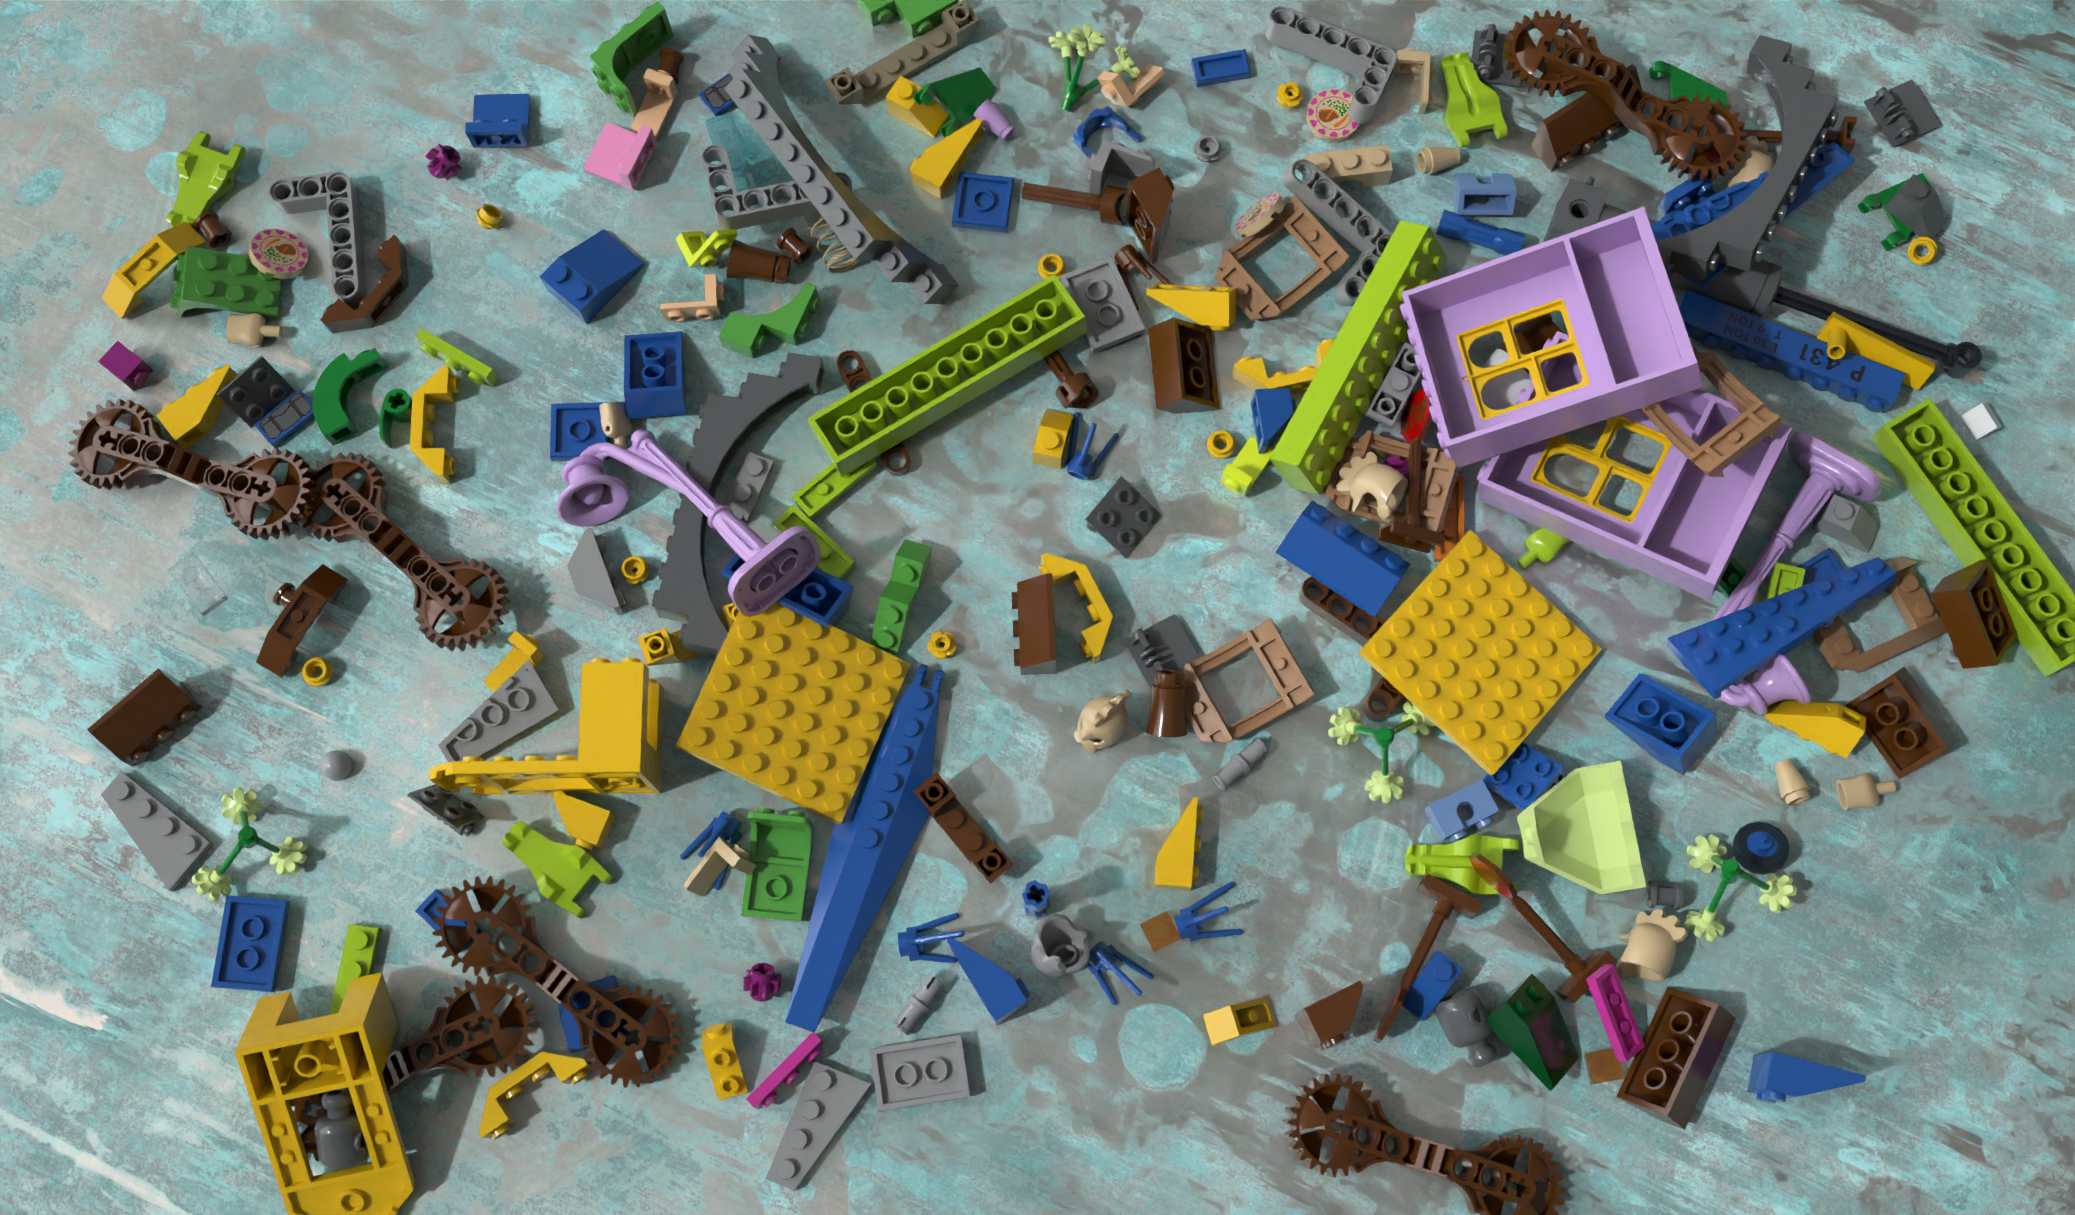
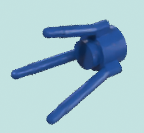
M1075 412L1068 458L1065 466L1068 467L1066 472L1075 478L1088 480L1089 475L1095 476L1098 466L1119 438V434L1115 433L1095 461L1092 462L1093 456L1088 454V450L1097 427L1096 423H1092L1082 451H1077L1075 455L1080 413Z
M722 811L718 818L714 817L710 825L680 855V859L684 860L710 834L712 835L698 853L700 858L711 848L717 838L725 841L731 839L730 843L735 845L742 836V833L738 831L742 823L732 815ZM729 863L717 878L715 890L721 888Z
M1233 882L1220 887L1190 907L1179 910L1180 915L1174 916V920L1181 939L1189 937L1190 942L1199 939L1243 934L1242 929L1198 932L1204 929L1203 921L1228 912L1229 908L1227 906L1199 915L1198 912L1193 913L1234 887Z
M954 913L919 926L907 927L906 932H898L900 956H909L910 961L925 960L956 963L957 959L955 957L920 953V951H925V943L947 940L952 937H963L965 935L964 931L924 936L922 932L959 918V914Z
M1100 941L1090 950V957L1088 959L1090 964L1087 968L1094 974L1112 1005H1116L1117 1000L1099 970L1105 973L1110 969L1136 995L1141 996L1142 991L1115 965L1117 961L1115 958L1150 980L1154 978L1153 974L1118 952L1111 944L1107 946L1103 941Z

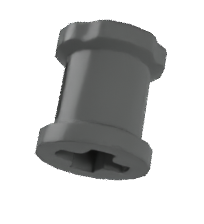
M1649 880L1646 887L1647 906L1654 908L1656 905L1672 906L1673 909H1681L1683 904L1682 884L1665 885Z

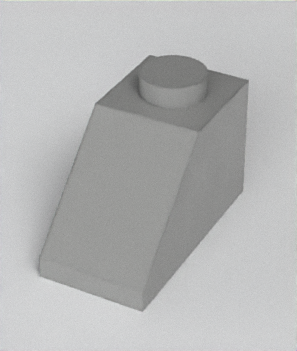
M1836 494L1830 496L1817 514L1812 526L1813 530L1863 552H1868L1878 525L1861 505Z

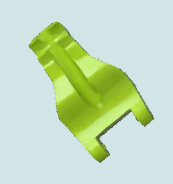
M1462 52L1443 57L1440 69L1444 72L1448 90L1447 106L1443 121L1458 146L1462 148L1470 145L1468 134L1492 128L1497 139L1507 137V125L1502 116L1499 96L1494 90L1480 81L1473 62L1469 60V53Z
M199 131L185 151L178 154L175 161L179 173V192L173 210L166 216V220L171 227L186 221L197 232L194 226L195 219L201 213L208 211L214 201L227 194L234 187L236 171L246 154L245 147L234 144L229 154L225 155L206 148L210 143V134Z
M523 821L514 823L511 830L503 837L502 845L514 853L531 870L537 882L539 892L580 919L587 911L581 905L576 904L575 900L591 880L597 876L601 882L608 885L613 879L590 854L578 845H566L551 841Z
M1473 834L1451 844H1412L1405 851V871L1409 876L1426 877L1427 874H1430L1437 879L1446 880L1461 888L1469 896L1502 895L1488 885L1474 870L1469 857L1473 853L1481 854L1502 871L1503 851H1519L1520 842L1515 839ZM1513 882L1516 892L1518 893V883Z

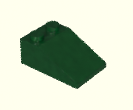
M1530 974L1512 989L1486 1018L1495 1034L1549 1091L1555 1088L1579 1058L1555 997L1533 974Z

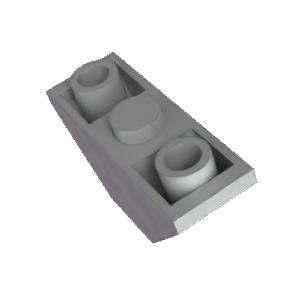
M1405 342L1366 413V416L1390 428L1393 427L1422 373L1419 372L1414 357L1417 353L1411 344Z
M590 527L585 529L567 565L575 590L580 598L586 602L617 615L625 614L621 605L626 603L624 594L620 586L615 588L612 578L617 577L611 560L606 562L603 552L607 551L604 539L601 534L596 535Z

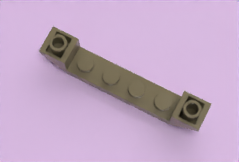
M962 0L942 12L943 24L855 75L852 74L848 67L826 79L824 81L825 85L839 105L865 104L891 89L900 75L908 79L958 50L978 26L980 19L968 2Z

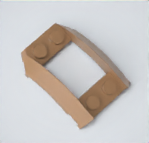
M1295 195L1290 198L1291 200L1284 206L1281 213L1275 212L1271 216L1273 220L1267 227L1253 236L1245 237L1230 249H1226L1223 252L1220 267L1217 268L1214 279L1221 287H1236V304L1251 321L1280 315L1318 287L1350 258ZM1287 229L1319 266L1289 291L1273 301L1241 264Z
M1693 348L1700 373L1707 377L1741 415L1702 446H1699L1659 406L1666 400L1642 407L1641 409L1666 438L1708 476L1724 477L1723 470L1764 437L1768 436L1773 439L1782 419L1779 414H1774L1766 408L1764 402L1740 383L1716 357L1715 352L1712 350L1708 353L1697 352V349Z
M1368 430L1362 436L1357 438L1351 437L1344 450L1342 459L1337 463L1331 474L1325 493L1344 512L1378 523L1388 524L1379 517L1377 509L1372 506H1364L1355 513L1352 511V497L1339 493L1336 488L1337 484L1342 481L1339 471L1343 467L1351 468L1350 461L1352 458L1359 456L1361 459H1364L1368 452H1374L1376 456L1384 459L1399 455L1400 460H1408L1410 444L1382 437ZM1421 446V468L1426 469L1420 489V527L1440 533L1446 528L1444 524L1445 516L1457 476L1462 474V467L1457 468L1453 459H1447L1445 452L1439 451L1437 448ZM1395 511L1391 517L1395 521L1403 522L1405 513Z
M1901 556L1886 562L1896 573V582L1887 587L1911 631L1860 654L1840 617L1836 616L1834 623L1828 627L1823 625L1813 632V636L1831 669L1841 671L1848 669L1858 674L1882 661L1945 633L1942 618L1939 617L1911 568L1917 562Z
M1268 618L1256 628L1245 632L1209 654L1184 665L1185 667L1182 672L1184 673L1183 685L1185 686V715L1200 742H1231L1279 717L1315 695L1312 683L1306 678L1281 635L1282 631L1271 618ZM1254 649L1281 697L1228 726L1202 682L1201 677Z

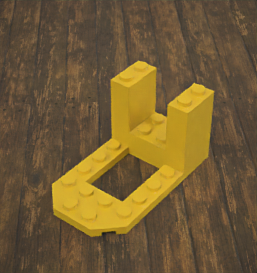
M606 658L591 659V663H582L578 760H575L574 756L567 755L557 756L556 760L544 761L542 756H526L525 761H513V757L496 756L494 761H482L481 757L467 756L463 757V761L440 763L438 766L430 767L429 780L445 791L458 792L460 787L472 788L471 794L553 795L555 791L563 794H661L664 688L660 683H656L655 679L649 678V668L638 658H623L622 662H610Z
M382 972L352 978L339 1012L327 1016L300 1021L291 991L259 998L235 1049L237 1061L288 1215H396L405 1199L407 1200L414 1189L415 1180L382 1075L398 1029V1023ZM348 1087L372 1164L313 1176L289 1100Z

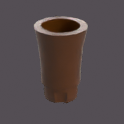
M734 239L729 253L726 276L727 278H743L773 283V281L786 283L790 272L791 257L779 255L778 252L754 247Z
M1171 669L1155 671L1150 714L1146 728L1147 734L1159 737H1182L1187 735L1184 701L1185 686L1183 685L1184 673L1182 671Z

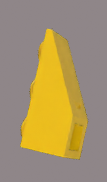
M228 364L219 367L210 374V377L200 384L190 387L185 395L165 405L162 411L156 415L179 445L188 449L210 433L225 405V402L217 393L235 379L238 374Z
M1782 700L1768 706V711L1764 715L1773 725L1785 727L1795 732L1799 738L1806 741L1811 740L1821 745L1827 752L1834 755L1839 754L1845 758L1853 750L1866 728L1865 716L1839 703L1811 702L1808 705H1804L1797 701Z
M1193 797L1157 854L1154 888L1190 891L1192 884H1197L1199 866L1193 865L1194 854L1200 853L1201 836L1195 835L1196 824H1202L1203 806H1197L1198 797Z

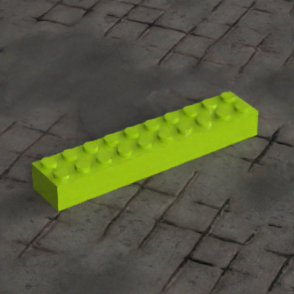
M1399 221L1269 459L1291 488L1320 496L1324 487L1329 483L1337 463L1342 459L1344 450L1351 437L1355 435L1357 426L1364 413L1368 411L1370 402L1377 389L1381 387L1385 374L1394 363L1398 350L1408 337L1407 330L1409 326L1407 321L1404 320L1400 309V304L1404 303L1401 292L1437 280L1440 273L1445 269L1448 258L1430 226Z
M1053 274L807 418L814 436L842 477L1087 333L1085 316L1058 277Z
M1929 397L1879 428L1871 436V439L1962 564L1967 567L1979 560L1988 559L2018 633L2016 638L2042 674L2047 677L2075 661L2074 592Z

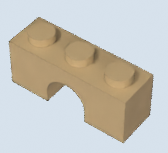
M1389 145L1305 154L1304 159L1311 161L1336 184L1347 180L1360 181L1361 188L1388 185L1393 172ZM1316 188V193H1323L1320 189Z

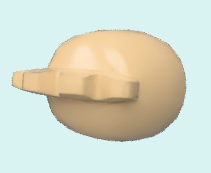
M1756 136L1745 138L1744 141L1747 143L1740 162L1737 163L1734 170L1730 171L1727 188L1743 181L1747 183L1758 178L1760 174L1766 171L1769 173L1776 162L1774 161L1773 154L1768 153V146L1764 140L1758 141Z
M1368 452L1364 459H1361L1359 456L1352 458L1350 461L1352 467H1343L1339 471L1342 481L1337 484V491L1352 497V511L1354 513L1364 506H1372L1377 509L1379 517L1384 522L1389 523L1394 519L1391 515L1397 510L1405 496L1408 487L1407 478L1396 469L1378 463V458L1374 452Z
M1128 689L1116 697H1096L1083 707L1074 737L1077 742L1083 744L1087 752L1094 753L1098 749L1110 747L1122 737L1127 727L1128 714L1124 703L1131 695ZM1094 738H1095V739H1101V740H1103V741H1101V742H1093V741H1091L1090 739H1094Z
M1655 909L1650 916L1645 912L1638 913L1636 926L1630 933L1620 935L1618 938L1628 943L1624 953L1614 964L1618 976L1621 979H1627L1634 975L1650 981H1664L1674 962L1676 943L1683 941L1688 935L1685 928L1679 927L1680 920L1674 915L1666 917L1665 912L1661 909Z

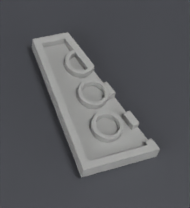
M528 659L438 746L448 762L463 761V757L467 756L479 757L560 710L532 662Z
M122 771L101 794L165 886L172 892L213 846L211 841Z
M814 1061L766 1179L796 1191L872 1084Z

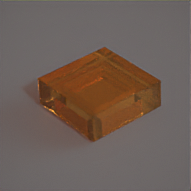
M1167 911L1139 925L1153 952L1181 938Z
M1613 1049L1584 1054L1591 1085L1623 1079L1620 1063L1617 1061Z

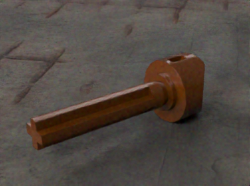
M1024 182L1021 192L1022 199L1099 211L1101 223L1117 226L1124 225L1120 216V206L1122 200L1128 194V188L1107 185L1101 196L1099 194Z
M1058 350L1044 357V360L1060 382L1055 395L1065 409L1088 408L1096 401L1099 392L1087 373L1074 374Z

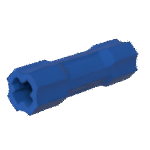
M1445 209L1436 232L1437 235L1483 246L1505 256L1520 251L1525 239V234L1507 228L1493 227Z
M1036 880L1026 884V889L1022 894V904L1026 915L1032 916L1036 920L1046 916L1047 909L1050 907V892L1046 884H1040Z

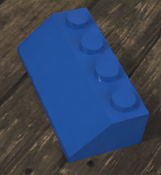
M1313 500L1301 513L1275 552L1374 618L1411 565L1398 554L1391 552L1375 539L1360 532L1349 522L1340 519L1328 511L1326 507L1317 504Z
M736 553L722 570L721 575L731 579L734 572L745 561ZM815 568L804 580L776 602L825 627H836L849 609L854 586Z

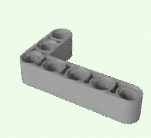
M1283 6L1273 8L1270 12L1265 32L1267 39L1277 45L1361 77L1354 91L1348 115L1356 123L1363 124L1369 122L1375 113L1395 67L1397 55L1394 50Z
M712 144L703 150L704 173L715 219L721 229H741L819 213L795 180L737 192L726 149L720 145ZM713 161L721 162L717 165L710 164ZM834 172L852 192L850 176L843 172ZM721 185L727 186V188L723 190L716 189L718 186ZM782 199L789 200L788 203H779L778 201ZM753 205H760V206H762L761 208H758V209H752V208H750V207L753 206ZM726 210L733 211V213L729 215L722 214Z
M1299 159L1283 171V184L1360 252V255L1334 289V298L1337 303L1342 306H1350L1356 302L1369 278V275L1364 272L1363 265L1365 264L1369 267L1371 274L1382 254L1379 247L1380 243L1386 247L1392 233L1311 161ZM1295 169L1302 174V180L1296 177ZM1316 188L1323 192V199L1317 195ZM1337 207L1342 208L1344 217L1339 215ZM1359 225L1364 228L1365 236L1359 232ZM1348 285L1354 290V297L1348 293Z
M330 172L275 181L270 186L269 194L282 212L295 214L327 209L333 291L341 301L352 309L359 308L361 300L367 295L359 193L348 175L343 172ZM346 186L343 191L338 192L341 187ZM318 190L315 195L310 196L313 191ZM290 194L288 198L282 200L285 195ZM348 212L346 216L339 218L342 213ZM350 237L349 241L341 243L345 238ZM352 263L351 267L343 269L345 265ZM354 289L353 293L345 296L348 290Z

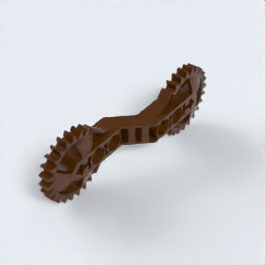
M1549 10L1545 11L1544 17H1541L1535 11L1532 20L1525 15L1522 24L1515 22L1513 30H1509L1503 47L1504 54L1502 59L1506 60L1505 70H1512L1510 79L1520 78L1518 87L1524 84L1529 85L1528 93L1536 88L1538 89L1539 96H1542L1546 90L1549 92L1550 97H1554L1555 91L1558 90L1564 97L1575 92L1585 91L1606 101L1626 128L1648 138L1654 155H1663L1659 162L1660 164L1670 163L1668 172L1675 169L1679 170L1678 178H1681L1686 173L1688 174L1689 182H1692L1695 176H1699L1701 183H1704L1707 175H1709L1712 181H1715L1718 174L1725 177L1729 169L1734 170L1737 163L1740 162L1747 146L1744 140L1748 134L1742 131L1745 123L1736 122L1739 113L1731 115L1728 113L1731 108L1730 104L1722 108L1720 107L1721 99H1718L1713 104L1710 103V95H1707L1704 101H1700L1698 94H1695L1692 102L1686 95L1665 101L1643 91L1624 64L1601 54L1595 36L1587 37L1589 28H1579L1581 20L1574 23L1570 22L1571 14L1563 19L1559 10L1556 12L1555 17L1550 15ZM1537 28L1544 35L1539 39L1537 47L1528 31ZM1559 29L1565 31L1563 37L1556 34ZM1537 69L1543 72L1540 79L1534 77ZM1709 113L1714 115L1712 122L1706 119ZM1712 144L1722 159V162L1715 165L1705 157ZM1687 155L1693 157L1689 164L1684 162Z
M117 399L116 404L107 400L106 408L99 404L96 405L97 413L93 414L88 411L87 416L89 419L87 422L79 421V424L82 426L81 430H73V433L78 436L77 439L69 441V444L75 447V449L68 452V455L74 458L70 465L76 468L74 473L89 485H93L98 489L103 487L111 490L112 486L121 489L123 482L132 485L141 478L151 474L170 477L219 497L223 503L225 515L232 519L231 524L236 526L245 535H249L256 540L260 537L268 541L270 536L279 539L280 531L287 535L290 534L289 526L293 525L299 528L300 526L297 521L299 517L307 519L308 517L304 510L314 507L308 502L309 499L317 497V494L310 490L318 486L312 480L315 473L309 469L310 464L296 453H292L287 449L280 451L274 447L272 453L263 449L262 457L252 453L245 459L233 464L214 461L172 442L165 441L161 435L159 423L153 420L154 416L147 409L129 399L127 402ZM122 414L132 415L130 430L114 427L115 422ZM101 453L115 461L113 467L106 475L96 474L97 463ZM278 463L288 464L284 485L270 476ZM256 508L271 512L266 522L261 526L253 525Z
M339 452L336 460L328 455L327 463L323 464L318 460V469L313 470L309 468L315 473L312 480L318 485L310 490L317 494V497L308 501L314 507L304 510L308 518L303 519L299 517L297 521L303 526L302 528L318 540L324 538L327 542H330L332 539L338 543L351 540L368 542L412 581L415 589L413 610L419 614L415 617V620L420 624L419 630L425 634V637L431 643H435L441 649L445 646L451 652H453L455 647H458L463 652L467 643L475 649L477 645L476 640L480 639L486 643V634L488 632L493 635L497 634L493 627L495 624H504L499 617L509 613L503 605H507L511 601L506 596L510 592L504 585L506 581L493 567H489L484 561L479 564L473 558L469 563L464 558L441 561L432 558L390 521L386 509L388 492L383 488L386 482L381 478L383 474L370 459L367 460L363 455L360 454L356 457L350 452L345 457ZM363 470L367 472V476L363 484L356 491L345 480L357 471ZM324 502L335 514L321 524H316L312 519ZM486 577L490 582L483 594L477 599L468 588L480 578ZM459 600L463 602L460 606L456 604ZM447 611L457 622L444 632L438 633L435 630V626L441 616Z
M477 876L474 886H471L467 880H463L464 890L461 891L453 886L452 891L455 896L453 898L446 895L442 897L447 906L436 907V910L443 915L442 918H436L432 921L441 925V929L432 932V934L442 936L443 940L435 945L436 947L445 946L447 948L442 958L452 955L454 957L451 964L452 967L460 962L463 963L462 973H466L471 966L474 967L475 976H478L481 968H485L488 977L502 973H515L526 977L574 1016L580 1031V1047L591 1048V1051L584 1058H594L596 1060L592 1064L591 1070L601 1067L603 1069L600 1074L601 1079L611 1074L612 1085L617 1082L618 1078H622L624 1088H627L630 1079H634L636 1086L640 1087L641 1078L645 1077L651 1084L652 1073L656 1072L662 1077L664 1074L661 1066H673L668 1057L669 1055L678 1056L679 1052L672 1047L674 1044L682 1043V1039L674 1037V1033L681 1031L682 1027L673 1026L672 1024L679 1016L678 1014H668L673 1005L670 1003L662 1006L661 1002L664 997L662 994L655 1000L652 999V989H649L644 996L641 995L640 986H637L634 994H630L627 985L612 989H601L591 986L578 977L541 946L536 934L535 916L525 915V911L531 908V904L521 905L520 902L525 897V894L515 897L513 895L516 889L515 885L506 890L504 889V879H501L496 886L493 885L492 876L488 877L486 884H482L480 877ZM473 890L481 911L474 913L466 892ZM507 894L509 896L508 900L497 914L493 913L492 910L502 897ZM489 918V927L494 931H497L499 926L504 929V931L496 936L493 944L488 940L493 936L487 931L480 934L477 931L479 925L476 923L478 919L483 921ZM446 919L468 921L467 927L445 925ZM512 926L522 927V933ZM506 935H511L517 940V948L511 953L504 952L500 947V941ZM472 937L476 941L461 958L458 954ZM491 952L498 956L501 960L495 962ZM535 953L541 957L542 965L540 969L531 971L526 968L524 962L528 954ZM585 991L590 995L591 1003L588 1007L578 1008L574 1005L573 997L577 992ZM620 1000L624 1010L614 1002ZM655 1004L657 1009L647 1023L643 1025L639 1020L649 1007ZM603 1010L613 1011L616 1015L615 1023L609 1027L602 1026L598 1021L599 1013ZM622 1018L627 1021L623 1025L626 1030L630 1032L634 1029L638 1030L637 1037L640 1040L637 1043L631 1041L627 1044L625 1042L626 1035L621 1031L618 1032L617 1036L612 1034L619 1027ZM593 1030L597 1031L602 1036L593 1035ZM647 1036L669 1037L670 1043L647 1040ZM618 1048L625 1051L612 1069L606 1066ZM640 1050L649 1068L644 1073L635 1052Z
M492 975L489 978L488 984H485L483 978L478 976L475 986L468 980H465L466 990L464 991L455 986L454 992L456 997L454 999L448 996L444 997L449 1006L448 1008L437 1007L433 1022L428 1030L421 1037L403 1044L389 1054L382 1073L388 1095L390 1096L398 1092L418 1077L435 1069H450L467 1077L475 1069L476 1077L481 1078L484 1070H487L489 1076L494 1078L496 1068H499L504 1074L507 1073L506 1064L509 1062L518 1067L519 1065L515 1057L517 1055L522 1057L528 1056L523 1047L524 1045L534 1046V1043L528 1039V1035L537 1033V1030L530 1027L529 1024L538 1019L535 1015H528V1012L535 1007L532 1003L523 1004L528 995L524 992L516 996L519 990L517 984L507 989V979L503 978L499 985H497L496 978ZM473 992L475 993L477 1001L481 1008V1010L477 1011L475 1004L470 996V994ZM506 994H509L513 998L499 1017L492 1010ZM484 1020L493 1023L489 1026L490 1032L487 1034L479 1030L483 1027L482 1022ZM470 1026V1028L473 1031H477L472 1033L476 1037L475 1040H473L471 1033L467 1030V1027ZM504 1027L524 1028V1032L503 1029ZM457 1032L463 1033L464 1042L457 1048H451L449 1044L450 1037ZM494 1042L502 1058L499 1062L491 1045ZM429 1045L433 1046L435 1052L432 1059L425 1062L421 1061L420 1051L422 1048ZM470 1054V1055L465 1059V1061H464L463 1059H461V1057H464V1056ZM324 1092L289 1100L291 1106L295 1107L293 1113L296 1123L301 1122L308 1126L301 1134L308 1160H310L313 1154L317 1162L320 1161L314 1140L315 1125L317 1120L327 1113V1110L324 1107L317 1109L316 1117L308 1115V1112L312 1110V1104L319 1107L323 1106L321 1099ZM353 1101L350 1105V1108H355Z
M1332 1073L1330 1078L1328 1074H1320L1319 1081L1316 1078H1308L1309 1087L1305 1085L1298 1086L1302 1095L1290 1096L1295 1106L1285 1107V1110L1291 1113L1292 1117L1283 1120V1123L1291 1125V1130L1285 1132L1284 1136L1293 1137L1294 1139L1288 1148L1292 1150L1299 1149L1295 1159L1299 1161L1306 1159L1304 1167L1306 1169H1313L1315 1167L1316 1174L1324 1175L1327 1172L1329 1177H1336L1338 1171L1340 1176L1346 1177L1348 1176L1349 1169L1353 1173H1359L1374 1163L1387 1161L1452 1183L1463 1195L1469 1212L1480 1213L1479 1215H1501L1504 1201L1517 1204L1514 1215H1559L1554 1206L1564 1204L1563 1201L1557 1198L1558 1193L1565 1192L1564 1188L1557 1186V1182L1564 1179V1176L1557 1175L1554 1172L1560 1164L1549 1162L1553 1153L1549 1151L1542 1152L1544 1144L1536 1142L1533 1144V1138L1524 1137L1522 1139L1520 1135H1511V1138H1509V1136L1501 1135L1499 1142L1497 1139H1488L1476 1148L1461 1150L1398 1130L1389 1122L1379 1100H1368L1373 1091L1368 1089L1361 1091L1363 1087L1362 1081L1352 1083V1076L1344 1075L1341 1079L1340 1073ZM1341 1086L1348 1089L1345 1110L1332 1109ZM1333 1120L1336 1124L1346 1126L1344 1131L1336 1130L1333 1126H1330L1331 1121ZM1364 1127L1366 1139L1361 1143L1358 1140V1131ZM1315 1128L1314 1131L1300 1134V1130ZM1392 1137L1394 1149L1389 1153L1386 1148V1142ZM1323 1139L1335 1143L1327 1163L1319 1161ZM1521 1149L1529 1152L1526 1173L1513 1168ZM1460 1159V1161L1462 1162V1170L1457 1175V1173L1455 1172V1164ZM1488 1169V1171L1490 1172V1180L1487 1184H1485L1483 1180L1484 1172ZM1547 1179V1182L1535 1183L1536 1181ZM1506 1181L1513 1182L1517 1189L1515 1190L1504 1185Z

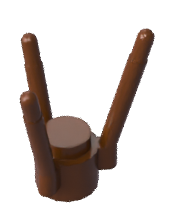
M1126 245L1115 254L1114 259L1118 263L1117 269L1137 311L1139 307L1126 272L1131 275L1140 271L1148 280H1151L1152 275L1148 272L1149 270L1163 284H1172L1144 258L1141 252H1137L1133 245Z

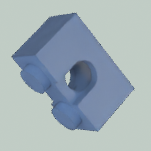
M1455 173L1452 199L1456 214L1513 215L1517 189L1512 174L1492 173L1491 178L1484 179L1476 178L1475 173ZM1485 196L1488 197L1490 203L1479 204L1475 202V198Z
M1480 779L1430 804L1424 811L1441 842L1450 838L1453 843L1468 835L1466 829L1476 825L1479 830L1493 823V816L1499 812V809L1485 783ZM1457 807L1467 809L1470 819L1467 821L1461 820L1457 814Z

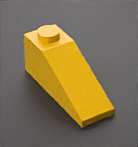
M977 118L927 148L920 158L916 157L910 167L912 184L942 199L983 135V121Z
M1154 283L1146 289L1148 296L1200 325L1210 326L1211 330H1226L1227 327L1236 321V287Z

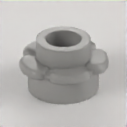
M1202 136L1194 144V153L1197 154V158L1202 162L1215 161L1220 156L1219 150L1221 145L1214 136Z

